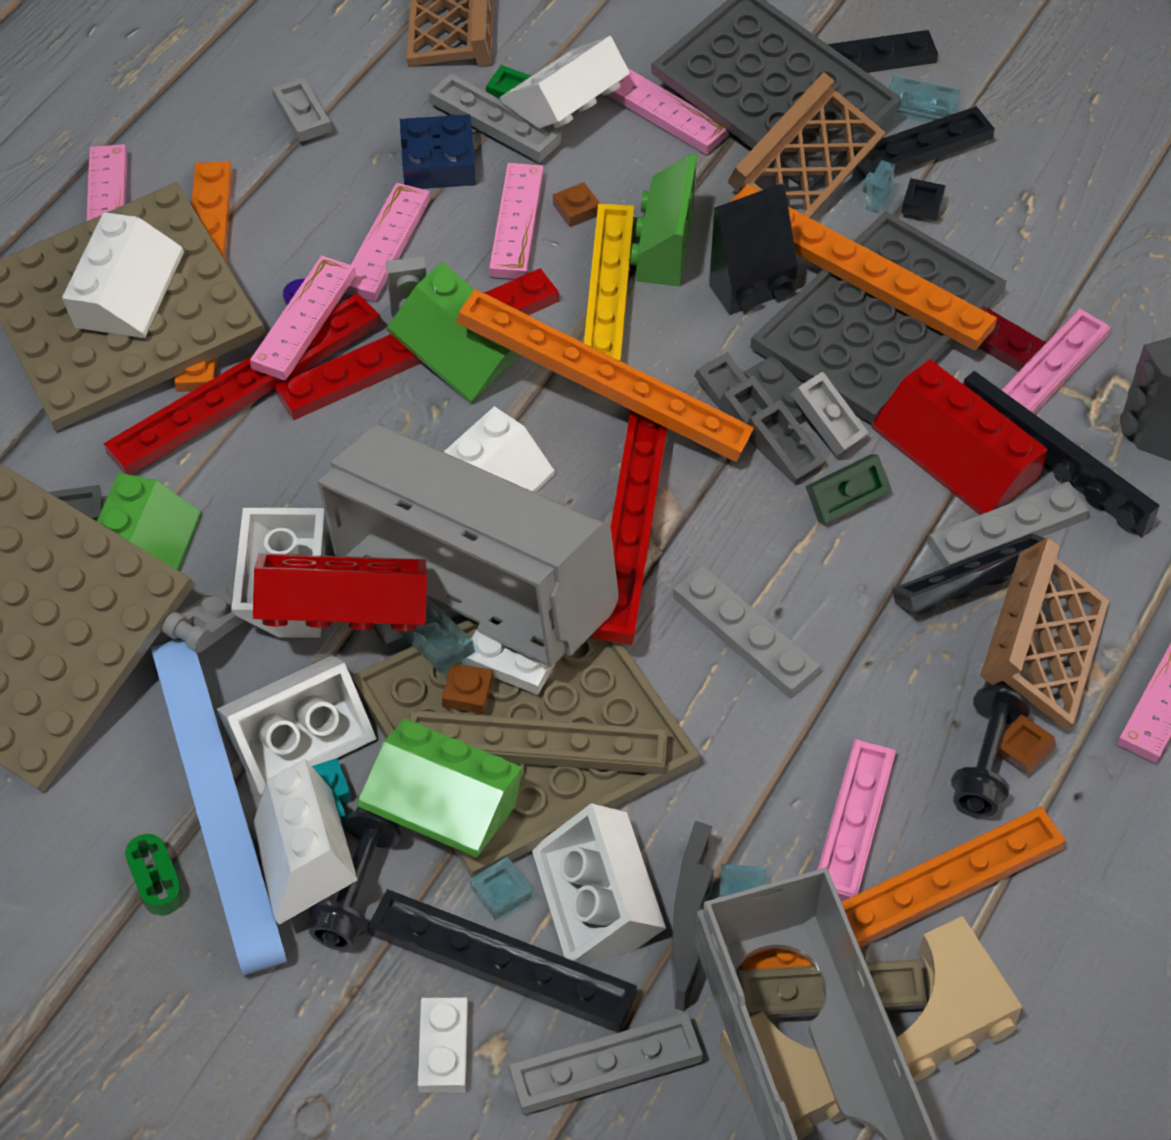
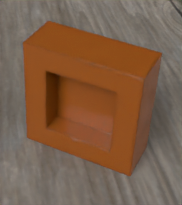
M585 182L553 194V206L569 227L597 217L598 204L601 203Z
M451 663L442 695V707L484 714L493 683V670Z
M1021 714L1003 733L998 754L1026 774H1029L1057 746L1055 736Z

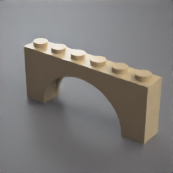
M963 916L923 934L918 955L927 973L929 983L928 1003L918 1019L905 1032L896 1037L914 1082L928 1077L936 1070V1065L950 1058L953 1062H957L968 1057L976 1050V1045L990 1038L993 1042H998L1008 1037L1015 1031L1016 1023L1022 1010L1021 1003ZM763 1011L750 1017L780 1100L784 1101L797 1139H804L814 1130L813 1126L827 1119L832 1123L844 1119L839 1112L816 1049L799 1044L784 1035L770 1022ZM723 1030L721 1033L720 1051L754 1109L727 1032Z

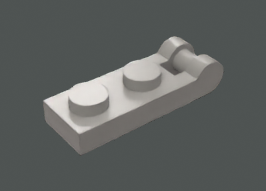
M235 575L181 613L172 612L169 614L162 626L163 634L174 640L181 638L186 641L188 648L200 653L243 623L245 620L233 615L231 610Z

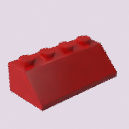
M928 359L903 378L872 424V429L979 515L1007 505L1040 478L1048 450L931 359Z
M258 553L254 566L252 619H260L263 625L272 627L286 626L289 620L305 621V626L311 628H327L331 626V622H348L349 628L360 630L372 629L374 623L391 624V629L398 631L416 630V625H425L426 559Z

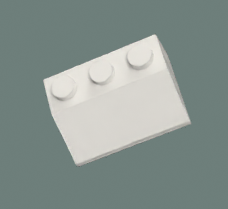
M610 35L568 51L499 98L505 106L537 128L553 124L556 129L573 120L571 113L574 111L582 112L597 103L595 97L599 94L605 96L620 88L619 81L630 74Z
M103 212L62 296L74 327L145 338L183 256V248L139 217Z
M495 406L444 451L449 455L535 493L555 475V470L526 428Z
M243 508L231 609L233 615L277 637L321 638V628L305 626V621L288 620V625L272 627L263 625L260 619L252 618L254 566L258 553L327 556L329 533L324 508Z
M329 656L217 709L231 744L260 795L263 794L268 779L303 759H306L313 766L338 758L377 739L345 662L334 656Z
M303 759L268 779L256 812L252 830L274 919L280 925L358 879L332 790L309 762Z
M591 803L548 835L532 850L565 958L585 964L634 951L666 929L627 812Z

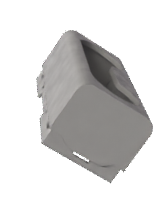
M382 424L372 426L331 461L332 469L317 481L335 556L426 559L427 598L478 622L477 630L479 633L544 665L552 667L564 654L571 656L609 618L616 607L618 586L609 525ZM494 619V620L500 622V624H499V625H496V624L492 623L491 621ZM536 639L544 643V646L541 647L532 641Z
M827 867L704 902V909L697 911L694 944L765 1140L798 1139L784 1101H781L745 1006V996L736 971L751 955L762 950L774 948L787 949L804 956L817 968L823 979L825 1003L818 1016L811 1022L809 1033L842 1117L865 1124L877 1132L883 1140H938Z

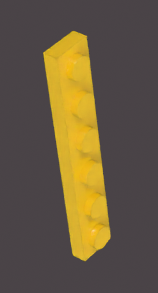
M598 204L584 343L621 361L634 206Z

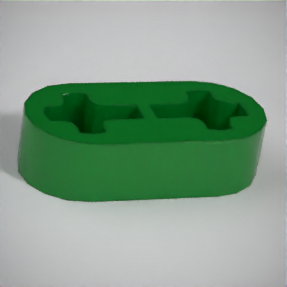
M153 834L138 835L126 847L125 855L128 866L147 911L153 915H168L177 910L183 899L178 877L163 841ZM149 850L152 854L155 864L154 867L147 869L141 853ZM161 880L164 889L167 891L166 898H158L153 885L154 882Z

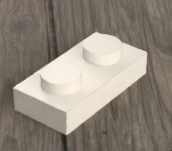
M478 630L475 631L461 655L462 665L493 670L494 678L536 695L540 693L554 665L552 667L544 665L479 633Z
M421 998L418 1067L419 1093H466L467 998Z

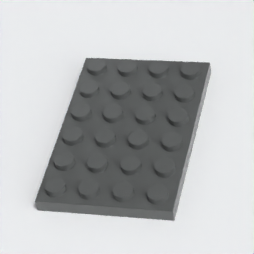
M727 0L651 64V73L751 148L755 147L823 72L835 81L832 88L878 126L892 116L901 107L902 98L766 0ZM829 101L824 107L825 120H843L842 111ZM807 128L802 131L803 144H821L819 128ZM826 128L828 143H845L844 128ZM851 128L852 143H861L870 134L863 128ZM796 138L791 144H796ZM782 152L780 155L781 168H799L798 153ZM804 152L806 167H824L822 152ZM829 152L831 167H835L847 156V152ZM807 175L808 189L825 175ZM790 176L801 184L800 176Z
M887 211L882 213L854 240V242L980 309L988 308L1005 290L1006 280ZM823 269L751 337L750 348L766 358L773 356L778 359L793 375L805 382L824 372L851 410L873 424L903 378L928 359L935 362L956 340Z

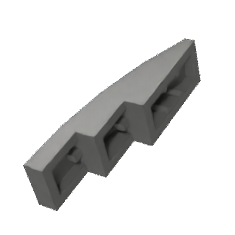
M728 352L697 369L694 377L722 412L754 427L748 440L793 482L798 481L825 464L826 459L780 399L774 403L753 375L747 379Z
M696 820L682 859L674 903L671 969L675 1009L684 1011L702 966L694 944L697 911L703 910L704 902L709 899L714 876V869L703 865L710 849L712 826Z

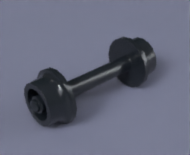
M985 681L983 688L975 693L973 698L974 707L980 714L989 719L977 766L958 769L951 778V786L955 790L954 804L961 811L973 816L989 817L994 815L998 811L1000 803L1008 798L1010 786L1004 778L993 772L1006 724H1013L1021 714L1026 718L1030 714V704L1027 699L1004 681L993 686Z
M357 807L355 812L348 814L344 823L346 830L353 837L360 840L352 859L358 880L341 889L336 902L322 900L311 906L309 911L313 918L309 929L310 936L322 945L338 950L351 949L357 936L364 934L367 930V919L352 907L375 848H393L398 846L402 837L399 830L400 824L360 807Z

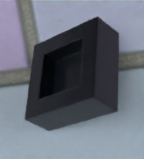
M910 178L901 213L937 221L946 185Z

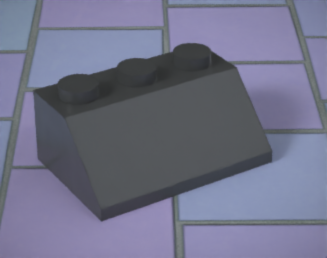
M1171 337L1143 346L1131 387L1128 390L1125 407L1120 416L1123 432L1131 437L1137 449L1171 461Z

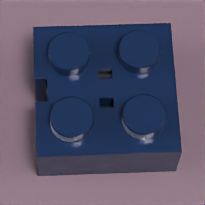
M470 114L399 119L404 185L419 189L476 185Z

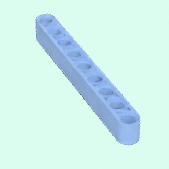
M181 638L150 646L242 976L287 963L197 652L188 648L186 641Z

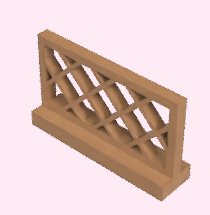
M410 0L406 56L409 67L476 58L478 67L491 65L494 0H463L460 4L453 0H436L427 8L420 5L425 0ZM445 6L451 9L442 18L436 15ZM459 16L467 18L459 27L452 24ZM427 20L435 23L425 32L418 28ZM443 29L450 32L441 41L435 38ZM458 39L467 42L466 47H450ZM426 43L433 46L427 52L416 53Z
M823 72L734 168L727 183L738 192L746 185L762 191L755 184L760 176H775L776 185L781 183L783 185L782 176H800L802 191L786 192L787 200L803 199V214L811 218L878 144L886 132L832 88L835 81ZM829 101L842 111L843 120H825L824 107ZM807 128H819L821 144H803L802 131ZM826 128H844L845 143H828ZM851 128H863L872 138L868 143H852ZM796 138V144H791ZM846 151L848 165L846 167H831L829 152ZM854 151H859L858 154L854 157ZM797 152L799 168H781V153ZM804 152H822L824 167H806ZM774 162V168H769V166ZM807 175H825L826 189L824 191H809ZM832 175H838V176L832 181ZM810 199H816V200L810 205Z
M1047 537L1019 554L980 676L992 686L1004 681L1062 728L1066 729L1074 725L1109 600L1057 559L1060 546ZM1052 573L1059 579L1063 591L1056 592L1051 579ZM1079 596L1093 606L1090 616H1086ZM1066 598L1073 619H1066L1059 599ZM1045 601L1048 604L1054 622L1047 623L1041 608L1042 603ZM1076 625L1083 641L1080 647L1076 645L1070 626ZM1051 629L1058 630L1064 646L1063 650H1057L1050 632ZM1034 632L1038 633L1045 653L1037 654L1032 641ZM1060 657H1068L1074 672L1072 678L1067 677ZM1048 660L1055 681H1047L1040 661ZM1023 664H1028L1035 685H1032L1020 675ZM1051 689H1059L1064 702L1063 708L1056 704Z

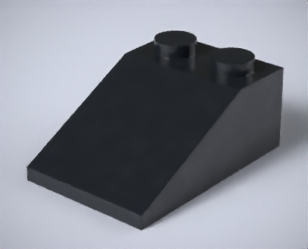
M782 183L715 207L709 286L728 314L732 315L743 310H750L756 305L775 298H782L794 292L798 264L786 190Z

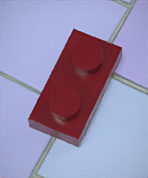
M987 307L982 309L997 317V321L993 331L978 348L1019 372L1046 342Z

